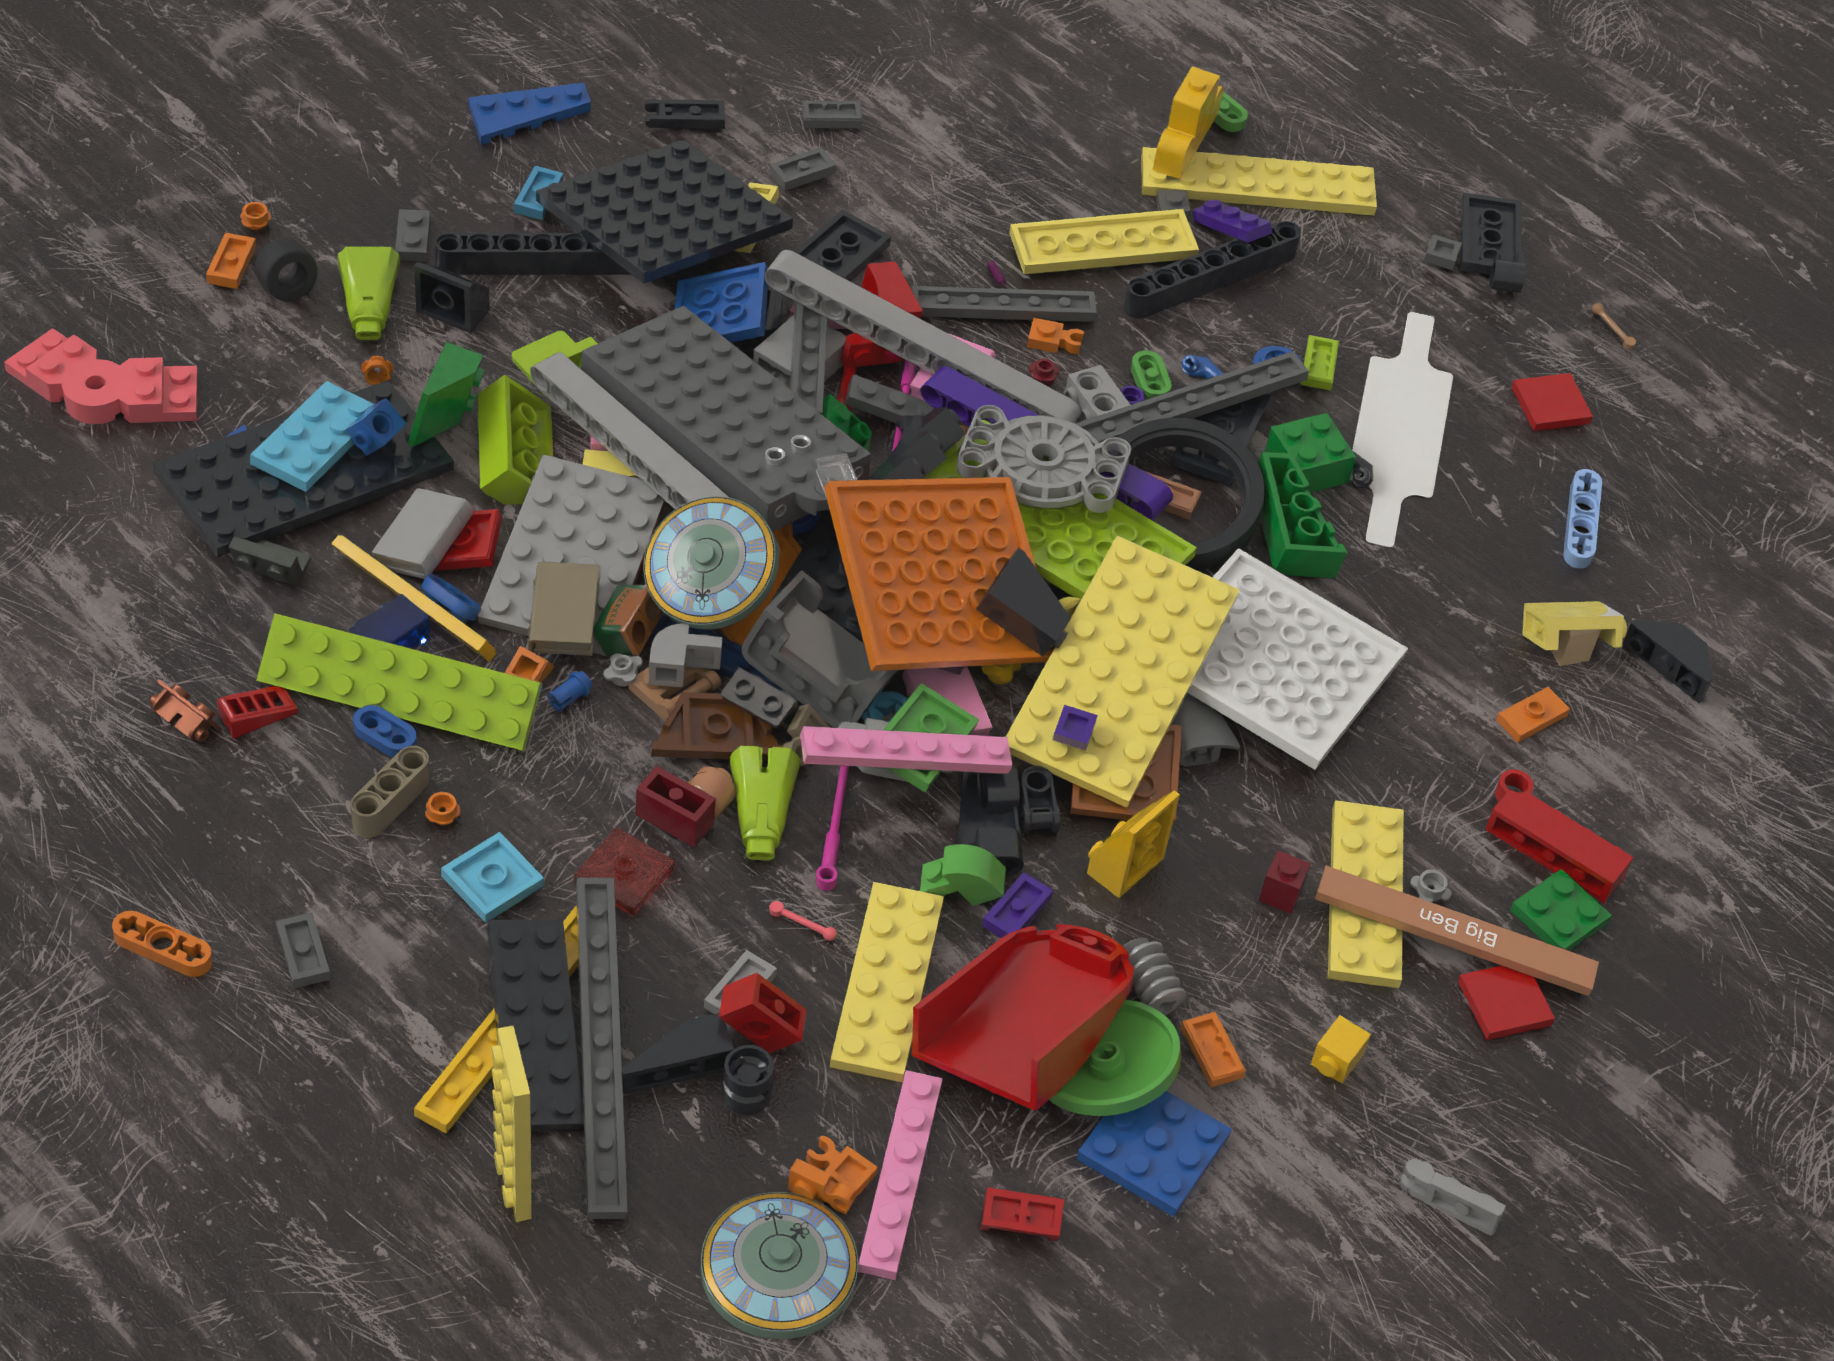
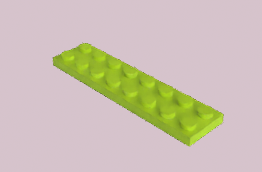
M276 613L273 616L256 681L359 708L368 705L379 706L404 720L525 751L543 684Z

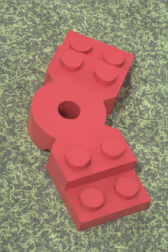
M53 328L4 361L6 372L50 402H61L64 400L67 412L74 419L83 423H108L115 420V415L120 412L124 414V419L130 423L197 421V365L164 366L163 357L129 358L121 365H118L112 361L98 359L97 350L76 335L66 338Z

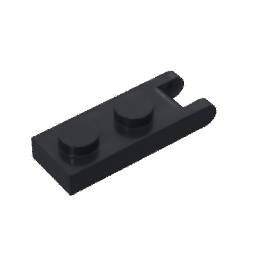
M649 99L644 103L647 112H657V115H648L645 118V124L649 128L725 129L724 100Z

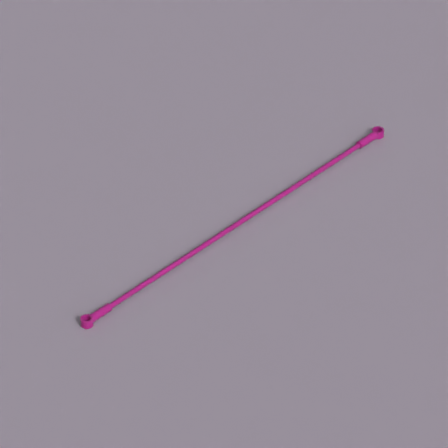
M903 358L904 367L900 389L903 393L909 395L912 390L910 384L915 378L916 365ZM897 426L892 452L902 438V433ZM840 765L830 831L826 834L822 864L816 871V886L823 891L832 890L837 885L838 873L835 867L840 842V834L838 832L849 766ZM828 876L831 879H823L822 877Z

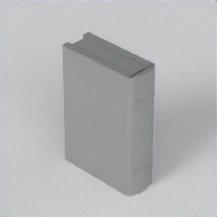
M417 488L371 553L373 556H376L378 562L393 572L425 579L427 574H432L436 566L439 565L445 553L473 515V509L464 498Z

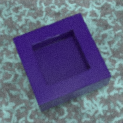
M1064 705L1053 740L1086 751L1098 715Z

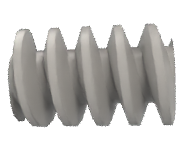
M1137 938L1130 940L1123 946L1129 953L1128 960L1131 966H1134L1132 987H1134V992L1137 998L1140 999V1003L1157 1009L1165 1016L1168 1015L1186 999L1187 994L1183 988H1179L1181 982L1178 977L1174 976L1175 970L1172 965L1168 964L1170 960L1167 954L1162 953L1164 950L1162 943L1158 941L1149 942L1146 938Z

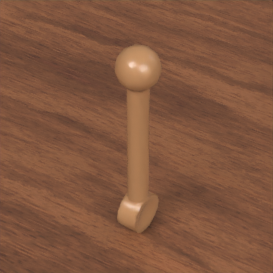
M1594 304L1592 307L1593 313L1600 315L1624 341L1623 346L1626 349H1633L1636 340L1633 337H1628L1605 313L1602 304Z

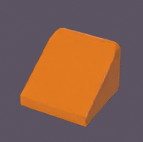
M520 646L505 673L542 683L555 666L546 659Z

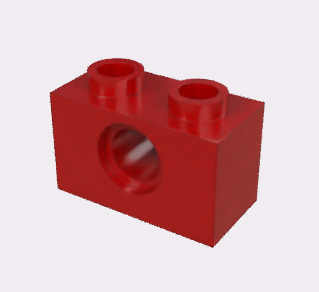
M754 973L724 986L719 1018L768 1053H772L802 1041L807 1009L759 973Z

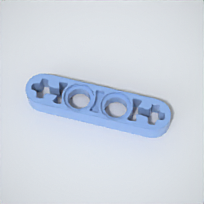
M1590 469L1578 470L1574 475L1570 486L1564 560L1570 566L1580 569L1586 568L1591 564L1597 543L1602 478L1598 473ZM1584 484H1588V488H1589V491H1588V492H1587V491H1583V490H1584ZM1576 504H1586L1592 510H1582ZM1574 527H1585L1589 533H1580ZM1577 545H1583L1581 554L1576 549Z

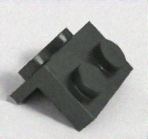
M234 536L228 547L236 567L294 586H299L311 562L310 556L306 553L266 540L254 543Z

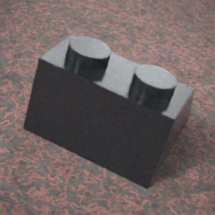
M417 262L414 265L416 312L472 333L490 311L489 287L433 265Z

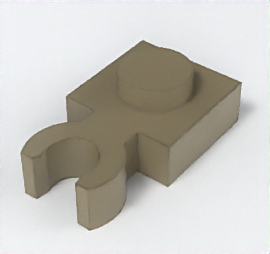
M810 704L799 706L787 730L793 739L783 745L784 748H791L798 754L801 760L800 766L806 765L803 762L800 738L803 726L830 728Z

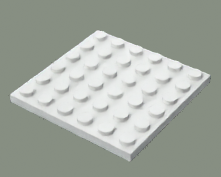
M1238 548L1213 576V578L1240 589L1238 597L1188 693L1316 770L1401 662L1408 648Z

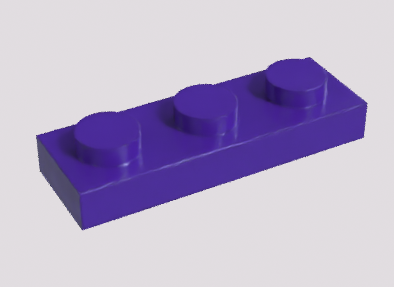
M1209 200L1204 203V206L1193 209V220L1195 222L1245 242H1251L1272 233L1270 221L1259 218L1256 214L1241 211L1238 207L1223 204L1220 200Z

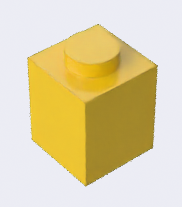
M1339 1015L1318 1042L1311 1065L1316 1067L1323 1075L1343 1083L1364 1055L1371 1034Z

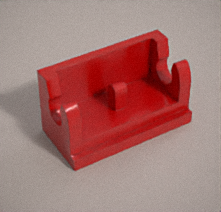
M987 1187L980 1230L988 1231L989 1228L1049 1237L1050 1241L1057 1242L1060 1237L1064 1199Z

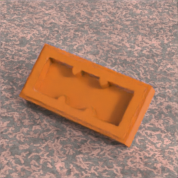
M1546 687L1499 712L1496 721L1519 743L1567 717L1570 708L1549 687Z
M1216 1012L1182 1021L1180 1029L1210 1088L1244 1078L1246 1070Z

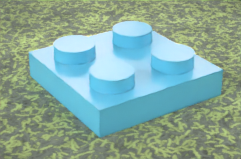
M500 832L441 868L442 878L485 923L544 887V877Z

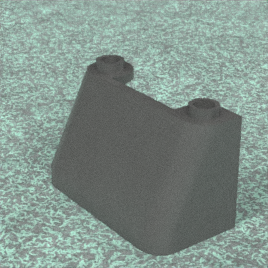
M801 570L764 609L743 642L742 654L750 665L791 694L803 705L810 704L824 721L832 727L838 728L839 724L845 721L857 723L898 670L871 671L864 643L817 609L823 600V590L813 578Z

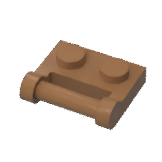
M648 667L636 675L637 678L634 682L629 683V690L666 721L669 714L673 712L681 693L671 700L667 698L681 690L682 687L648 684ZM685 668L683 688L694 680L697 682L683 692H713L721 686L720 677L715 671L707 670L706 668Z

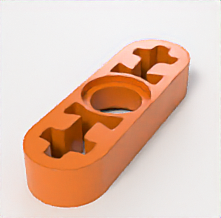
M124 911L118 914L112 922L115 942L129 951L190 977L202 976L212 967L211 948L204 940L137 911ZM133 926H136V927H137V931L132 930L131 928H132ZM125 928L129 931L127 933H124L123 929ZM159 938H168L173 941L170 947L163 950L155 949L152 946L153 942ZM197 954H200L202 959L194 957H196ZM188 956L194 959L192 961H188Z

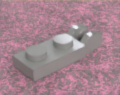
M1412 1158L1405 1163L1403 1170L1405 1172L1401 1175L1399 1182L1402 1191L1410 1193L1411 1196L1490 1236L1494 1235L1506 1205L1498 1202L1488 1194L1479 1193L1461 1184L1455 1178L1446 1177L1438 1172H1434L1432 1165L1425 1161L1422 1162L1421 1159Z

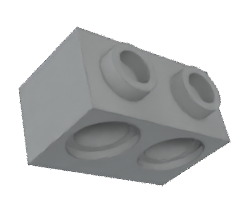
M1102 365L1068 374L1064 396L1072 399L1080 406V422L1130 405Z

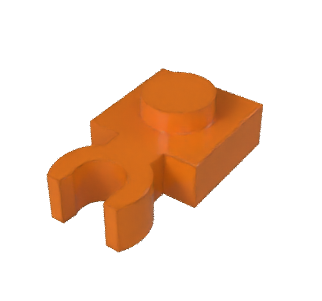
M1033 318L1027 347L1057 353L1060 347L1071 354H1079L1084 331L1079 329L1066 331L1063 330V323Z
M821 1136L818 1147L826 1152L825 1154H817L811 1149L807 1151L806 1161L808 1164L819 1169L825 1168V1172L831 1174V1181L844 1183L855 1189V1193L851 1198L853 1200L877 1175L878 1167L849 1146L841 1153L835 1149L834 1142L826 1136Z
M798 1158L790 1169L788 1190L810 1200H816L821 1204L827 1202L836 1211L847 1214L854 1202L851 1198L855 1193V1189L847 1184L831 1181V1174Z

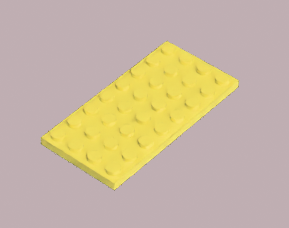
M1116 536L1065 628V631L1068 633L1067 637L1059 648H1054L1006 735L1008 737L1010 754L1034 766H1042L1060 778L1128 808L1231 611L1240 589L1120 536ZM1064 705L1098 715L1086 751L1053 740Z

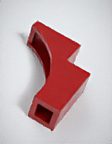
M896 261L868 264L861 288L921 319L923 310ZM857 333L846 337L840 358L844 368L902 362L903 359Z

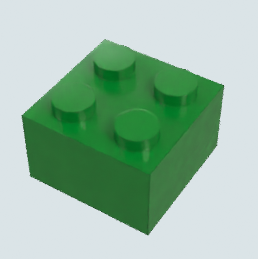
M1327 413L1272 426L1265 452L1293 454L1309 483L1308 491L1310 493L1349 483L1356 459L1355 454Z

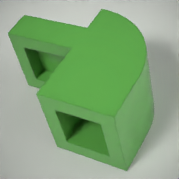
M965 844L945 846L943 858L923 864L920 891L941 896L958 891L970 904L975 906L1003 897L1006 867L994 855L980 847Z

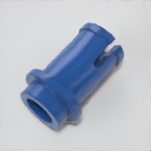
M572 672L569 674V679L547 694V698L550 699L549 703L555 710L561 712L580 696L585 697L589 694L592 682L584 672Z

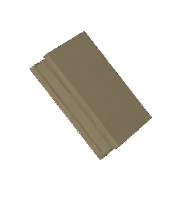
M538 562L536 577L533 581L534 594L531 621L528 627V648L531 652L592 656L600 585L599 565Z

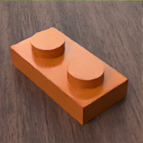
M225 233L206 273L207 283L238 289L256 249V238Z

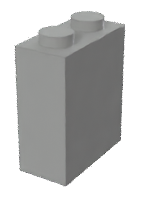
M795 314L754 349L753 361L782 384L790 385ZM827 326L824 382L843 366L840 358L846 340L845 335Z

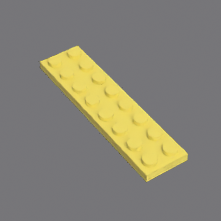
M1143 147L1142 195L1157 196L1158 190L1187 191L1188 199L1220 200L1227 203L1375 216L1377 209L1374 168L1196 152L1181 179H1177L1153 170L1157 148Z

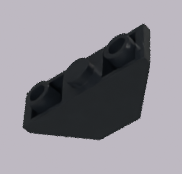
M1634 620L1631 622L1623 645L1696 702H1702L1712 681L1707 643L1680 623Z

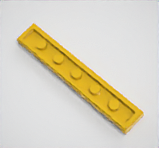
M338 535L331 543L344 557L485 660L490 662L496 655V650L486 639L343 535Z

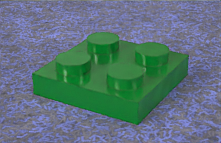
M1562 869L1515 900L1510 909L1543 942L1567 951H1571L1609 924L1612 917L1605 908Z

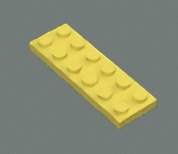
M1183 209L1011 224L1009 232L1023 274L1174 261L1199 253L1198 245Z
M1335 800L1332 808L1331 867L1403 892L1404 810ZM1330 905L1328 979L1399 988L1402 981V930Z
M873 882L830 1059V1068L903 1083L912 1043L913 1006L922 999L944 896Z
M514 1026L497 1029L498 1045L491 1046L494 1064L492 1077L495 1087L492 1090L495 1106L493 1119L496 1132H493L496 1148L494 1159L498 1176H503L502 1194L506 1209L513 1208L515 1220L519 1222L532 1219L530 1090Z

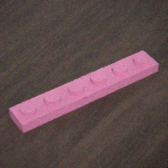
M803 726L800 733L804 764L1009 774L1012 768L1008 737Z
M907 1070L905 1072L858 1263V1272L896 1280L943 1078Z

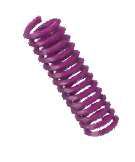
M994 260L989 261L990 263H987V266L998 285L1004 286L1006 280Z

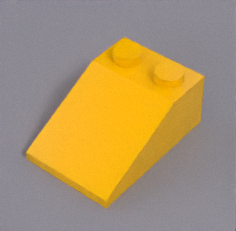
M1174 790L1137 812L1127 822L1121 821L1114 828L1109 838L1104 842L1102 840L1098 841L1091 848L1088 854L1090 861L1087 874L1118 898L1125 894L1164 859L1180 794Z

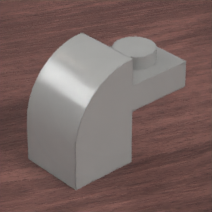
M685 623L666 627L655 636L652 642L648 684L683 688L686 667L720 670L723 637L689 634V625Z

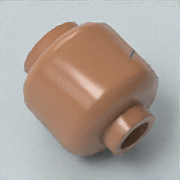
M705 766L699 769L688 781L689 784L716 798L715 818L722 814L736 795L731 775L722 768Z

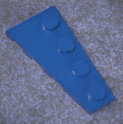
M584 83L468 97L469 110L481 145L491 142V137L500 134L504 138L515 135L516 129L529 126L531 129L540 127L545 120L551 118L555 121H560L591 111V101Z

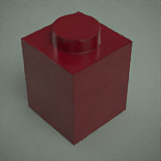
M1278 850L1266 874L1259 901L1292 914L1304 888L1311 863Z

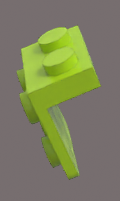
M557 331L513 351L512 361L534 384L530 374L532 366L561 352L581 369L582 350L598 343L592 337L575 343L564 331Z

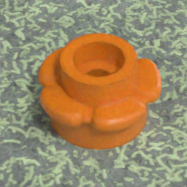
M260 202L246 204L240 215L242 224L252 230H261L267 226V222L271 221V214L266 205Z
M372 356L369 361H364L361 371L364 373L367 383L373 386L387 380L389 381L394 368L392 363L388 360L385 361L382 356Z
M435 793L426 803L427 810L425 811V816L432 823L448 825L453 822L454 818L460 815V806L457 804L455 797L450 793Z

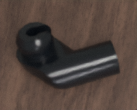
M1353 451L1356 456L1352 469L1353 483L1359 488L1369 487L1374 478L1373 465Z

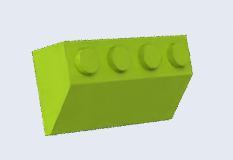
M503 375L477 394L480 489L486 495L495 498L504 505L523 504L542 455L553 457L551 406L508 376Z

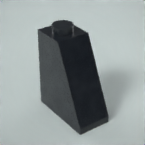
M1019 547L1004 564L976 608L980 613L1042 657L1051 647L1059 648L1068 635L1064 628L1071 617L1026 553Z

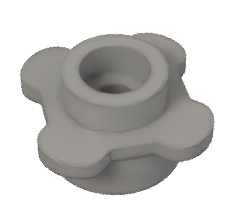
M621 653L613 654L610 657L611 663L609 668L604 670V677L609 681L612 680L618 686H629V683L634 682L637 678L638 668L643 665L642 659L639 656L629 657Z
M1426 870L1420 876L1412 877L1410 882L1411 886L1417 890L1419 898L1431 903L1437 900L1447 901L1452 894L1451 890L1446 888L1448 882L1445 875L1437 870Z

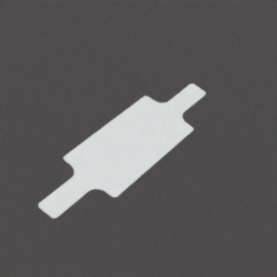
M1415 312L1408 313L1400 354L1391 359L1373 356L1369 363L1353 451L1373 465L1374 478L1369 486L1373 492V501L1366 541L1381 546L1392 547L1394 545L1403 499L1411 495L1430 498L1434 492L1453 375L1433 368L1428 362L1434 326V318L1432 316ZM1353 470L1350 477L1351 481H1353Z

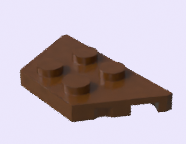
M682 692L673 712L666 719L660 735L652 744L650 757L730 760L733 751L740 746H759L763 748L762 761H768V748L783 747V745H778L771 734L772 727L769 724L723 699L721 693Z

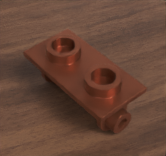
M161 680L157 681L164 690L160 694H154L149 701L154 713L161 716L171 725L179 715H182L174 727L193 742H204L209 736L208 730L211 726L220 732L221 728L212 720L216 715L200 701L196 706L187 701L191 695L176 683L169 687Z

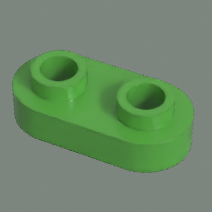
M1223 91L1220 109L1214 122L1228 132L1240 131L1246 126L1248 113L1245 108Z
M1148 350L1137 352L1132 358L1131 373L1136 386L1143 391L1145 399L1147 400L1170 392L1171 380L1160 355Z

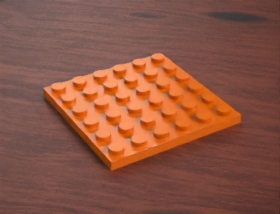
M1011 477L828 481L824 490L871 671L1042 663L1048 661L1054 650L1053 647L1042 657L976 610L996 576L1018 547L1026 553L1035 566Z

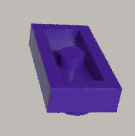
M1023 872L1003 897L985 915L982 926L1000 938L1016 930L1026 928L1052 899L1053 890Z

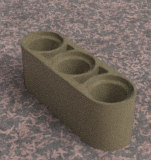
M419 746L403 748L354 795L350 805L353 831L358 836L363 838L378 836L427 788L430 783L429 755L425 749Z

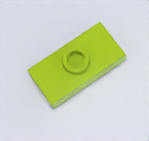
M1309 335L1304 358V366L1309 371L1308 379L1301 382L1300 385L1331 391L1339 345L1338 340Z

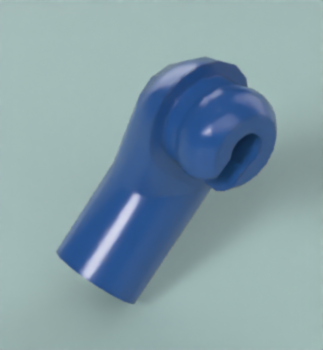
M1187 355L1182 360V369L1189 376L1210 379L1212 375L1219 376L1224 374L1207 357Z

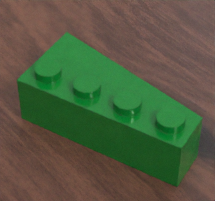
M1262 452L1257 462L1264 481V508L1261 523L1272 568L1283 575L1336 578L1348 552L1343 544L1337 543L1334 537L1336 531L1331 522H1326L1320 512L1322 506L1319 500L1311 496L1308 491L1309 483L1293 454Z

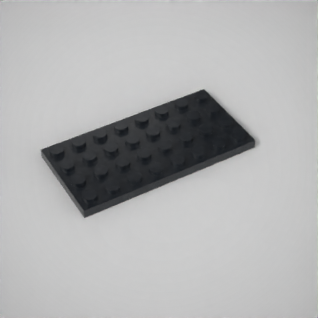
M387 380L352 394L373 404L386 398L407 424L384 446L367 456L354 444L306 492L250 464V454L292 414L154 462L153 472L216 557L231 553L228 547L234 536L258 543L261 540L269 539L454 470V460L435 437L414 447L407 445L416 413Z

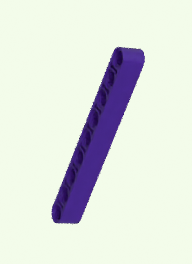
M942 366L920 388L921 396L927 404L933 408L952 409L959 416L962 423L969 427L977 409L984 405L999 407L1003 410L1008 421L1025 416H1039L947 366ZM984 418L991 424L997 423L995 419ZM1128 463L1116 499L1153 521L1172 501L1173 493L1163 481ZM1111 472L1100 473V475L1106 478L1115 477Z

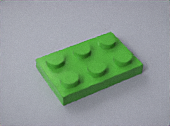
M921 683L883 730L971 735L979 719ZM887 768L923 792L929 789L942 772V770Z

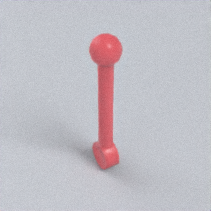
M774 901L769 906V912L772 916H785L823 934L824 939L827 941H832L837 936L835 928H825L786 910L780 901Z

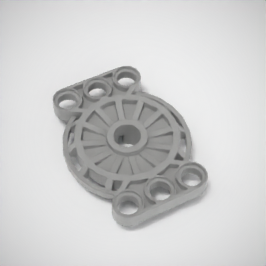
M984 405L977 409L958 455L957 471L964 478H981L985 475L987 478L1011 477L1017 502L1028 506L1061 508L1084 501L1085 506L1089 510L1103 513L1111 510L1129 463L1131 446L1126 440L1117 437L1108 438L1098 443L1088 431L1060 418L1025 416L1008 421L1003 410L999 407ZM992 418L995 419L997 423H985L982 421V419ZM984 439L989 443L986 445H979L974 443L973 440ZM1108 451H1119L1123 455L1112 456L1108 453ZM1043 456H1048L1049 461H1043ZM967 460H974L979 462L980 465L969 466L966 465L964 462ZM1111 472L1115 477L1106 478L1100 475V473ZM1101 493L1108 498L1100 500L1094 498L1092 494Z

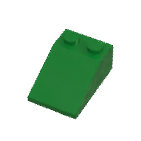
M448 342L445 343L422 392L407 445L414 447L461 422L465 411L472 412L477 395L472 393L473 387L479 388L485 369L480 368L483 358L482 354Z

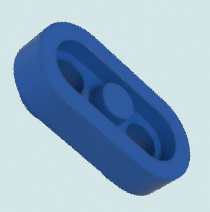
M427 574L421 585V588L425 591V596L436 604H443L449 608V613L462 623H466L467 620L475 621L482 609L473 599L436 575Z
M368 705L355 712L353 727L356 736L386 755L394 757L405 747L417 746L415 729L385 709L375 705Z

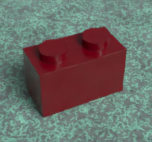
M658 766L650 772L636 789L635 815L693 847H696L714 825L716 798Z

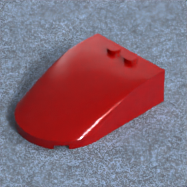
M1056 924V930L1036 931L1035 926H1030L1011 932L995 942L913 1006L912 1056L983 1087L992 1093L1037 1111L1058 1093L1082 1067L1130 994L1133 985L1134 966H1131L1128 960L1129 953L1121 944L1109 936L1075 925Z

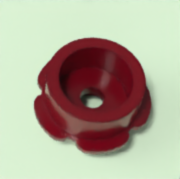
M1045 358L1032 362L1029 366L1031 378L1048 387L1054 384L1060 372L1056 364Z

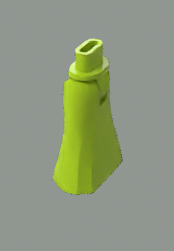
M345 247L338 253L337 262L345 291L348 315L357 339L378 340L381 338V331L385 328L401 260L399 253L392 247Z
M740 746L730 756L739 828L748 859L772 860L775 857V849L778 848L784 832L789 803L801 761L798 754L791 748H768V767H762L763 748L759 746Z

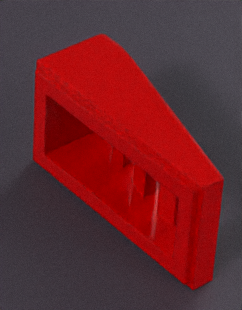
M279 686L232 694L216 700L218 715L233 739L298 713V709L286 689ZM280 698L283 705L276 706L273 700ZM267 703L269 708L263 709L261 705Z

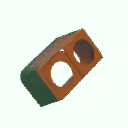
M646 585L617 586L594 626L595 638L606 657L610 658L616 653L627 656H639L663 611L652 599Z

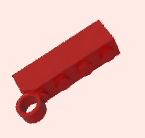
M1512 769L1502 773L1495 789V797L1498 803L1491 812L1485 830L1552 872L1556 873L1562 869L1589 895L1605 903L1625 878L1634 857L1596 835L1590 829L1565 816L1561 811L1534 797L1531 794L1534 787L1533 781L1525 772ZM1506 786L1516 787L1519 790H1521V792L1512 791L1508 789Z

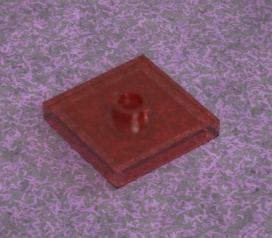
M616 827L575 872L574 882L577 883V878H614L615 906L634 916L675 869V860Z

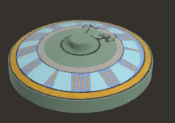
M728 497L700 498L675 509L656 528L645 552L644 579L654 602L672 620L679 624H688L690 628L695 629L722 628L741 621L754 612L766 599L778 573L779 551L771 528L754 508L742 501Z
M787 1192L762 1193L745 1198L730 1206L712 1224L705 1237L701 1252V1280L705 1293L713 1307L733 1326L758 1337L792 1339L812 1334L824 1328L845 1309L856 1285L858 1254L855 1242L847 1226L825 1205L799 1194Z

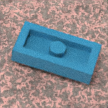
M534 166L514 202V213L543 220L548 210L536 201V190L545 188L552 183L562 182L563 173Z

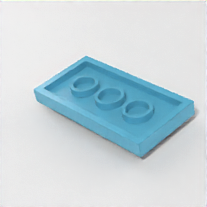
M326 381L250 454V464L306 492L355 444L346 429L368 408L375 404Z

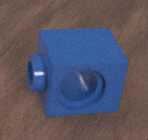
M385 398L368 408L346 431L353 439L355 445L367 456L384 446L407 423Z

